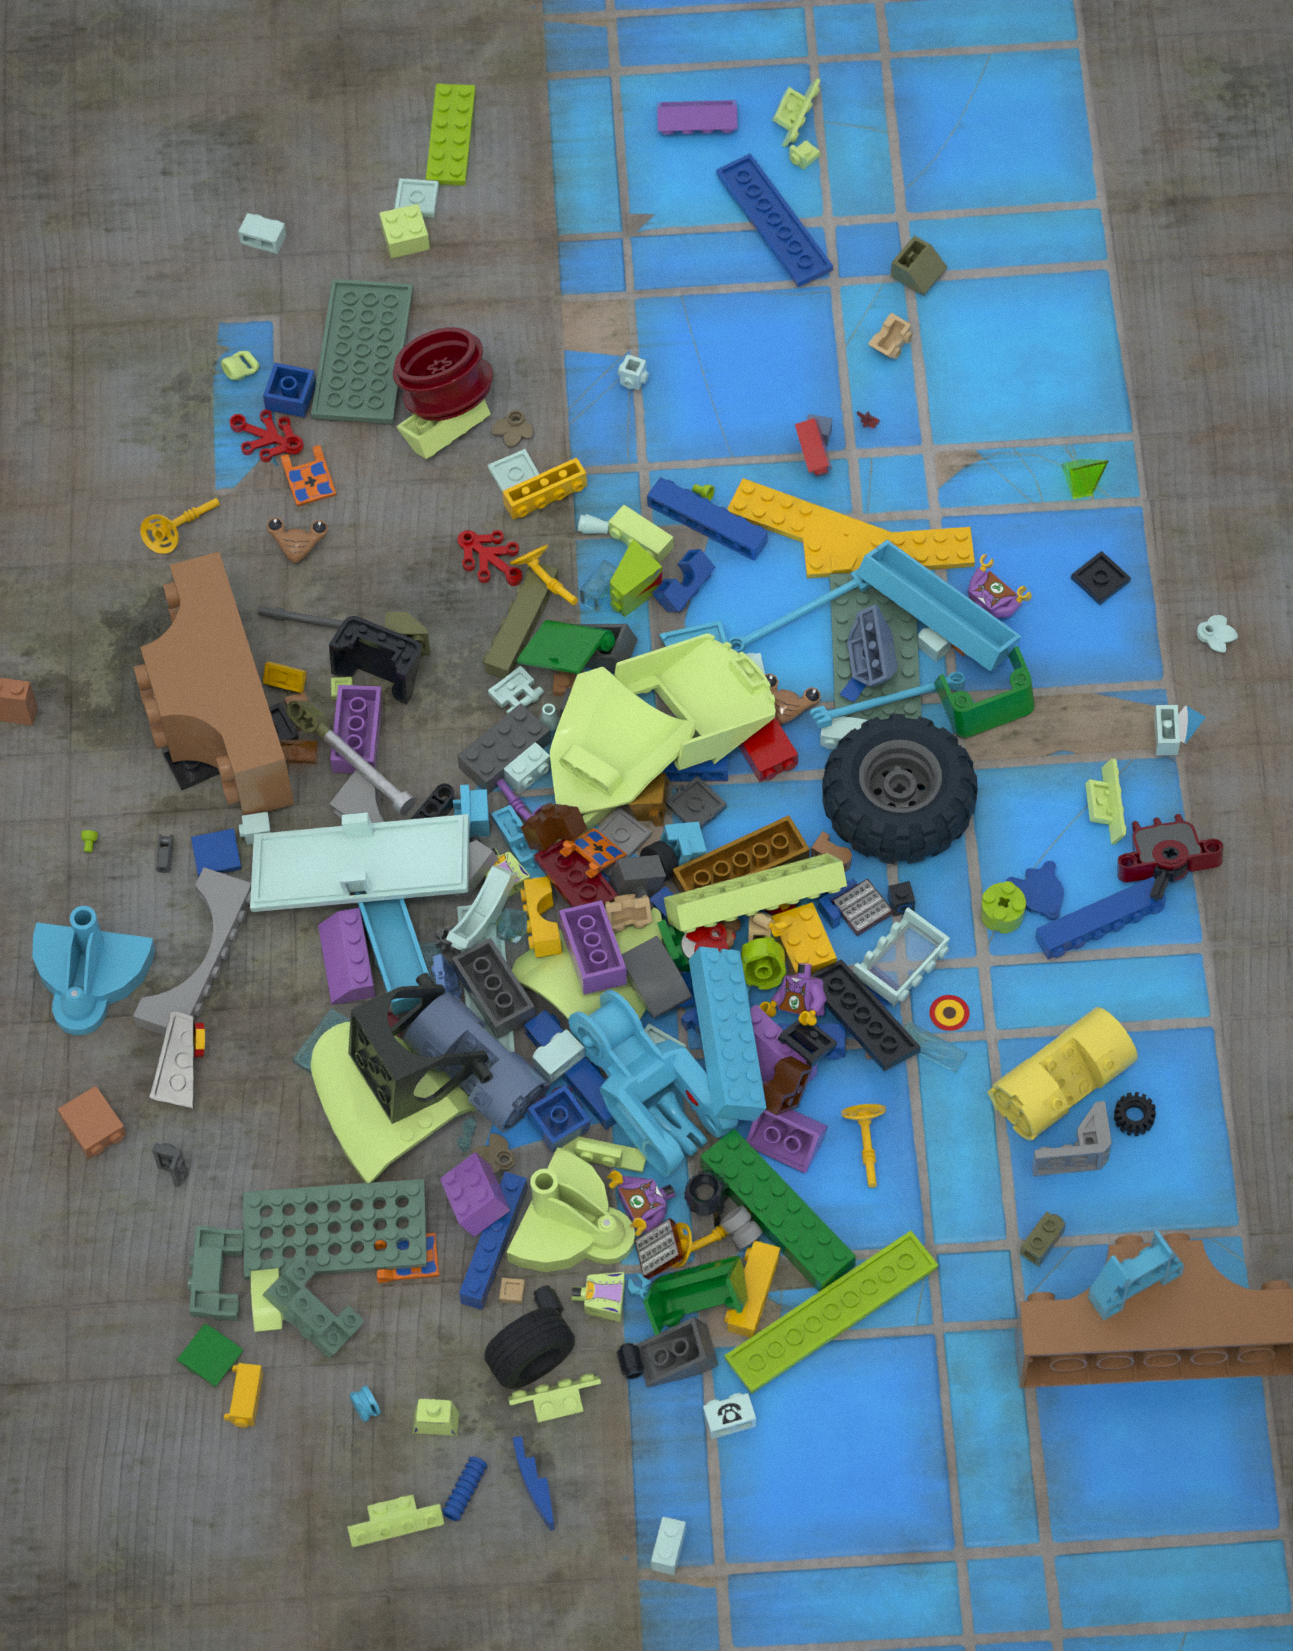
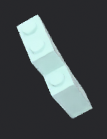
M501 866L491 867L472 906L462 920L449 931L446 940L452 942L451 946L463 951L464 948L470 949L482 942L489 924L497 923L518 876L517 874Z

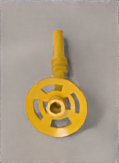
M215 498L197 508L192 507V510L188 509V512L184 511L181 516L172 521L159 514L150 515L141 523V538L152 551L160 554L170 553L179 542V534L176 527L185 522L190 523L191 520L194 521L195 517L198 519L199 515L219 506L220 503ZM161 519V520L155 521L154 523H150L151 520ZM147 530H152V535L156 539L154 542L150 539ZM169 542L172 543L168 547H161V544H168Z
M548 544L510 562L511 565L527 564L542 579L547 589L555 595L559 594L571 605L577 604L578 599L563 588L562 583L555 578H551L538 564L540 562L538 558L547 550Z
M880 1104L855 1105L841 1111L842 1117L856 1120L861 1125L863 1142L861 1153L863 1164L866 1167L869 1188L877 1186L874 1165L876 1163L875 1150L872 1149L870 1124L872 1123L871 1119L886 1112V1107Z
M679 1222L672 1228L678 1255L668 1260L673 1268H681L686 1263L691 1252L713 1242H720L721 1238L724 1239L725 1235L728 1236L729 1234L719 1225L711 1231V1234L692 1242L689 1226L686 1223ZM683 1229H686L688 1235L684 1234ZM678 1256L682 1257L680 1263L676 1260Z

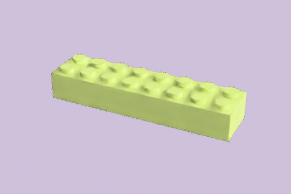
M826 853L664 897L668 923L684 933L695 931L696 927H712L718 921H733L738 919L737 916L744 914L746 916L755 915L758 913V910H774L779 908L780 904H796L800 902L799 899L806 897L808 899L817 898L820 896V893H836L841 890L840 888L846 887L847 882L842 860Z

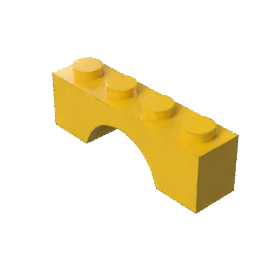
M547 876L523 880L524 889H520L521 900L526 902L523 905L524 918L529 917V920H525L527 934H532V936H528L529 948L534 949L535 958L562 954L558 924L541 917L545 911L554 907L550 880Z

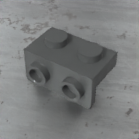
M155 1143L152 1152L158 1169L170 1172L174 1186L179 1187L181 1181H185L188 1173L181 1149H177L169 1143Z

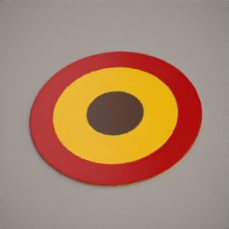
M955 995L938 997L932 1003L929 1012L933 1024L945 1031H955L962 1028L967 1023L970 1014L966 1002Z

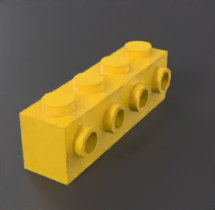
M576 457L503 490L504 506L513 520L524 517L536 509L544 508L549 503L562 500L571 493L583 490L587 487L586 472Z

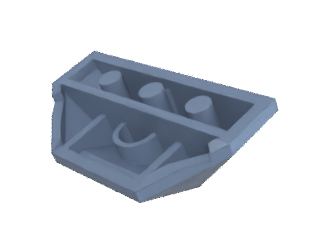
M876 604L857 612L856 621L847 640L853 679L873 687L889 680L898 669L892 631Z

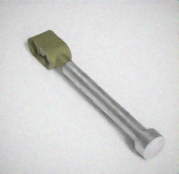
M291 701L286 707L287 716L304 732L316 733L385 794L393 802L392 807L400 815L407 814L413 808L416 799L409 792H401L333 732L328 727L327 717L309 701Z

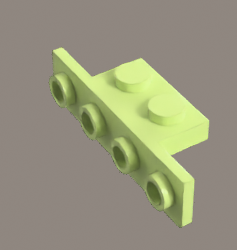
M816 78L809 85L805 96L790 87L786 89L772 119L789 130L783 141V147H786L790 142L794 143L799 135L797 130L802 127L806 120L804 115L809 112L813 105L811 100L815 98L820 90L818 87L820 79Z
M1110 759L1101 768L1103 782L1089 779L1085 786L1090 822L1109 825L1111 844L1115 845L1126 835V825L1119 784V769L1116 759Z
M580 1136L561 1147V1149L573 1153L585 1162H593L643 1173L646 1158L639 1149Z
M593 1373L580 1376V1380L571 1381V1379H564L558 1381V1385L549 1387L548 1384L536 1386L534 1391H514L512 1396L508 1397L510 1405L533 1400L537 1421L542 1422L584 1412L579 1389L601 1384V1380L598 1375L594 1376Z
M409 1495L367 1506L370 1521L348 1526V1532L352 1547L440 1526L444 1524L440 1504L416 1509L414 1496Z

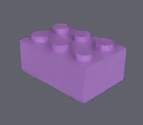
M476 1152L440 1178L458 1223L474 1237L510 1211L491 1165Z

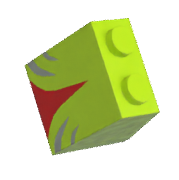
M635 540L630 543L610 580V605L616 613L619 612L624 617L653 596L652 593L662 583V566Z

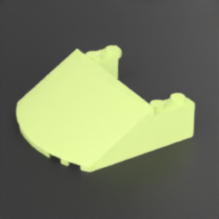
M708 633L616 663L614 676L631 692L637 695L649 693L654 689L678 719L688 720L697 725L693 739L681 743L679 756L674 759V765L678 770L708 760H712L716 764L775 718V697L772 695L771 685L761 669L742 651L738 653L731 648L732 644L728 642L723 644L714 640L715 636Z

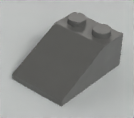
M576 624L610 630L615 637L614 646L609 651L595 650L584 667L590 669L604 667L610 673H615L616 663L630 659L638 639L628 624Z
M695 1317L636 1344L639 1347L644 1369L642 1371L647 1387L696 1376L719 1366L707 1324Z

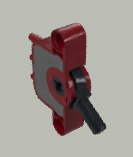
M1181 814L1174 816L1175 822L1162 824L1160 818L1156 817L1153 819L1154 824L1146 827H1141L1138 821H1133L1132 852L1121 854L1117 860V877L1122 882L1147 880L1154 876L1156 880L1150 893V897L1154 901L1161 900L1168 883H1174V881L1182 879L1188 870L1190 872L1219 867L1223 863V843L1218 839L1199 841L1194 826L1184 821Z

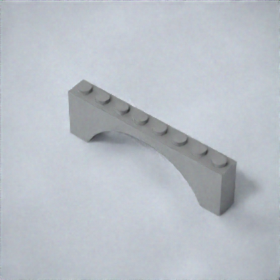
M355 770L330 802V806L334 810L333 814L342 820V815L368 813L372 823L385 822L381 808V791L358 770ZM477 840L469 843L468 893L452 894L456 898L461 896L466 900L498 860L493 850Z
M203 867L195 888L197 896L205 903L213 918V937L209 951L199 968L185 982L167 992L141 998L133 1015L136 1026L165 1035L171 1011L194 1016V1021L197 1016L201 1015L205 997L208 998L211 994L212 982L219 977L220 965L229 955V946L237 938L240 923H243L246 919V910L251 900L250 882Z

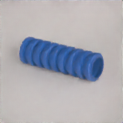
M478 1457L468 1458L469 1463L465 1464L466 1469L462 1470V1476L458 1478L459 1482L455 1483L456 1488L452 1489V1495H449V1501L445 1503L446 1508L441 1510L445 1517L453 1521L461 1520L460 1515L464 1514V1508H467V1502L471 1500L470 1495H474V1489L478 1487L477 1483L481 1481L480 1476L484 1475L483 1470L488 1468V1465Z

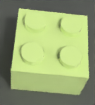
M419 204L379 213L381 228L391 258L430 249L428 233Z

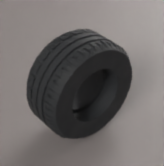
M549 1307L539 1308L521 1316L502 1329L487 1345L485 1349V1362L500 1385L508 1389L520 1388L540 1379L556 1368L573 1350L575 1335L556 1309Z

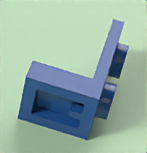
M854 878L846 881L847 886L840 888L839 892H826L818 900V911L832 929L840 925L841 911L834 900L857 886V881Z

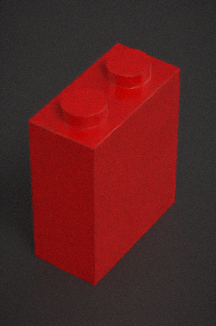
M813 418L795 424L809 473L815 474L817 477L828 474V469H831L832 465L819 421Z
M776 717L738 746L759 782L771 780L777 774L783 771H790L798 765V753Z

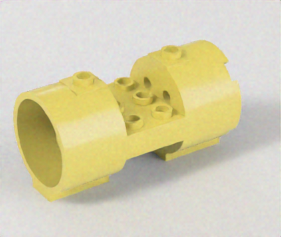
M1095 1007L1032 1057L1024 1060L992 1085L993 1088L987 1093L995 1109L1000 1112L1003 1118L1006 1116L1014 1125L1012 1128L1021 1137L1031 1141L1068 1114L1069 1108L1094 1089L1102 1088L1134 1064L1138 1059L1137 1051L1130 1036L1118 1020L1103 1008Z

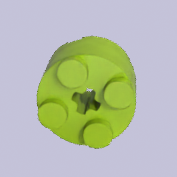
M1010 881L990 886L983 893L981 920L989 930L999 931L1002 934L1017 930L1025 916L1026 898L1023 892Z
M773 937L755 939L742 946L741 960L745 983L751 987L752 985L758 986L762 990L778 986L786 974L783 947Z

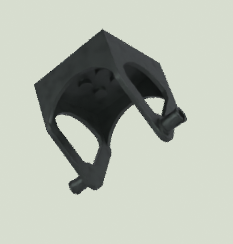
M423 973L416 978V983L419 986L398 987L351 1009L348 1054L392 1124L441 1101L473 1073L476 1074L481 1084L487 1083L493 1078L492 1073L485 1065L488 1055L484 1051L450 1053L437 1057H427L407 1050L395 1039L394 1036L408 1027L430 1003L446 992L443 985H434L428 973ZM420 998L421 1001L394 1026L389 1028L387 1014L392 1000ZM438 1066H463L460 1072L433 1095L427 1098L414 1096L417 1084L430 1070Z

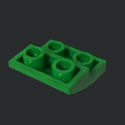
M665 919L657 922L667 951L676 967L685 972H691L690 958L685 955L682 949V939L685 933L683 931L679 932V929L672 925L668 927Z
M204 1324L176 1361L193 1374L199 1375L211 1386L216 1387L243 1352V1349L217 1330Z

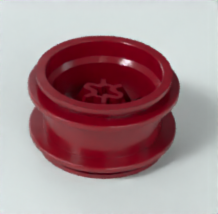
M440 328L418 336L399 352L394 363L393 379L398 387L405 390L403 402L409 412L428 421L447 420L472 410L485 399L491 389L493 369L482 358L483 345L477 336L462 328Z

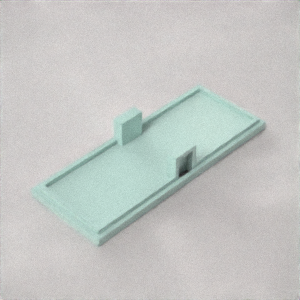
M368 813L342 815V826L254 834L250 909L252 912L468 893L469 816L468 814L372 823ZM366 891L367 894L351 895V892Z

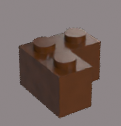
M553 803L543 805L538 813L529 817L527 822L520 827L529 848L545 851L558 839L574 841L588 829L578 807Z
M792 1056L780 1059L774 1067L775 1074L773 1079L762 1083L766 1110L774 1115H779L798 1108L813 1068Z

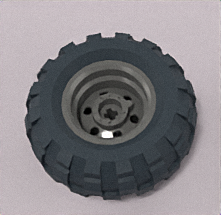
M891 714L890 718L880 720L879 717H875L863 722L860 729L854 728L838 742L837 749L830 753L825 764L824 776L822 778V802L825 814L832 822V828L843 841L845 840L846 843L850 842L852 844L853 850L867 858L870 855L877 857L882 863L894 864V861H907L908 864L923 861L928 855L937 856L951 847L952 841L959 839L969 826L971 816L975 812L978 786L977 775L973 770V761L965 748L958 745V739L944 727L939 729L934 726L933 721L920 716L917 719L905 718V714Z

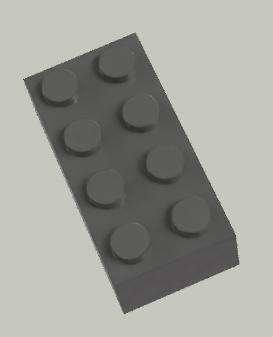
M520 703L457 755L459 768L482 790L487 789L488 795L498 787L496 783L500 779L505 780L504 768L535 742L542 749L551 743L550 729Z
M491 937L452 958L454 972L497 1039L524 1025L536 1016L535 1006Z

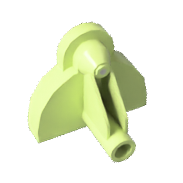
M557 1147L548 1168L539 1169L531 1177L532 1201L507 1250L508 1262L522 1268L542 1272L568 1269L586 1258L607 1265L619 1263L627 1258L634 1248L636 1239L634 1227L630 1228L631 1220L624 1213L608 1206L605 1184L592 1165L573 1153Z

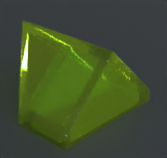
M1079 459L1062 463L1073 499L1093 495L1109 460Z

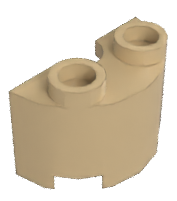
M890 313L879 333L873 336L868 345L889 358L897 359L901 354L903 345L905 343L908 344L913 337V333L910 332L911 324Z
M635 894L614 897L615 902L610 903L607 901L605 904L606 913L613 931H622L629 924H634V927L641 928L647 926L648 923H652L650 901L646 895L641 898H636Z

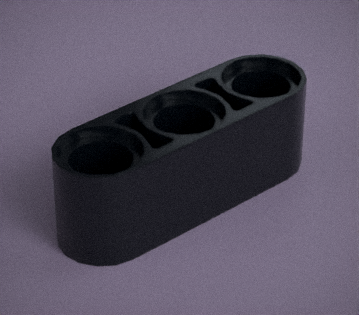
M446 783L438 785L411 819L447 816L454 807L453 800H455L453 787ZM442 796H449L446 799L441 798ZM431 811L436 812L435 814H428Z

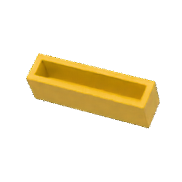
M754 1241L752 1248H747L744 1258L747 1263L743 1270L748 1300L741 1313L737 1314L736 1310L727 1309L724 1322L727 1323L728 1332L749 1338L756 1334L780 1259V1247Z

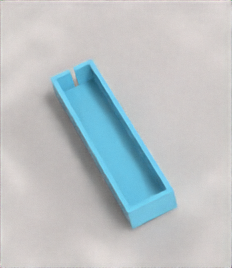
M886 540L864 556L856 575L879 590L881 594L890 598L898 606L908 611L916 619L926 624L931 630L944 637L949 643L955 645L967 656L973 658L982 667L992 671L1009 658V653L1017 646L1021 635L890 541Z
M366 891L353 892L354 895L367 894ZM404 898L358 902L357 905L360 908L361 917L386 993L401 986H419L416 983V978L423 973H428ZM400 998L392 1000L390 1005L393 1014L396 1015L412 1010L421 1000L420 998Z
M699 947L689 959L714 1117L755 1121L766 1109V1102L741 954L738 950L721 949L718 952V948Z

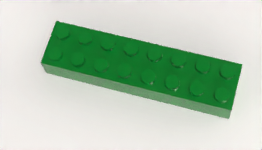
M735 1129L700 1156V1167L704 1171L706 1169L714 1170L720 1177H723L724 1182L728 1183L729 1186L726 1189L728 1197L738 1207L743 1205L751 1215L750 1220L759 1225L763 1231L762 1233L776 1247H780V1252L818 1292L855 1267L856 1255Z

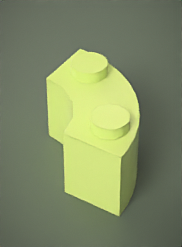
M279 1268L251 1271V1298L255 1332L282 1329L283 1320H285L283 1314L263 1296L264 1292L280 1277Z

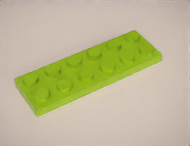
M436 84L426 180L439 181V185L466 186L476 92L475 85Z

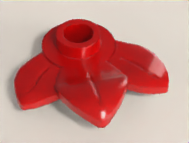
M720 923L712 927H696L695 931L689 932L686 935L688 940L696 943L694 953L699 947L718 948V952L721 949H728V944L725 941L727 931ZM712 933H718L719 937H714Z

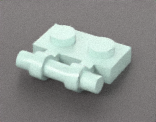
M519 666L490 688L488 695L501 708L509 704L511 708L506 711L508 714L520 703L525 707L530 703H535L544 691L540 686L533 690L531 686L535 684L534 679ZM524 693L526 696L518 701L516 698Z

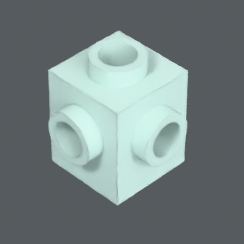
M627 354L624 362L620 364L617 373L620 375V384L626 388L639 390L642 383L645 384L649 376L646 360Z

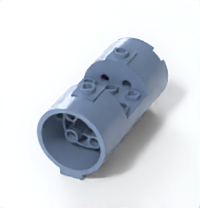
M449 992L444 993L430 1003L415 1019L404 1037V1043L416 1054L427 1057H437L450 1053L486 1052L488 1060L485 1062V1065L492 1073L493 1078L487 1083L481 1084L476 1074L473 1073L460 1086L466 1093L470 1094L468 1101L497 1129L503 1133L507 1132L525 1117L524 1114L528 1112L530 1106L544 1097L551 1083L520 1054L510 1053L484 1029L487 1024L455 995L453 996ZM438 1066L433 1070L437 1073L445 1071L452 1079L463 1069V1066Z

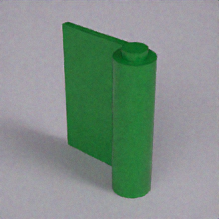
M545 620L516 661L519 664L579 674L595 650L609 651L614 646L615 637L610 630Z

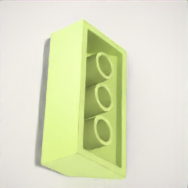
M484 399L472 410L455 418L428 421L413 414L396 427L415 453L428 459L443 447L451 444L460 435L465 434L470 428L481 423L491 413Z

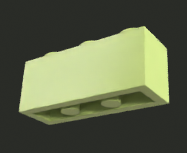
M625 505L608 521L609 533L614 539L621 540L628 547L635 540L659 564L674 548L673 536Z

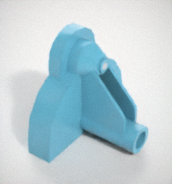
M79 906L70 914L72 927L36 922L32 957L42 983L54 995L52 1012L56 1023L64 1032L72 1035H86L102 1025L107 1015L108 1006L127 998L143 983L153 962L156 950L153 938L101 931L95 911L88 906Z

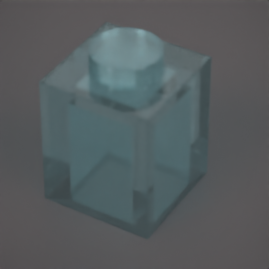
M506 908L496 920V939L517 943L527 932L526 911Z

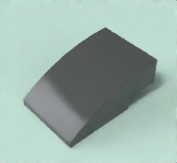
M658 936L621 954L631 986L653 1019L692 999L680 972Z

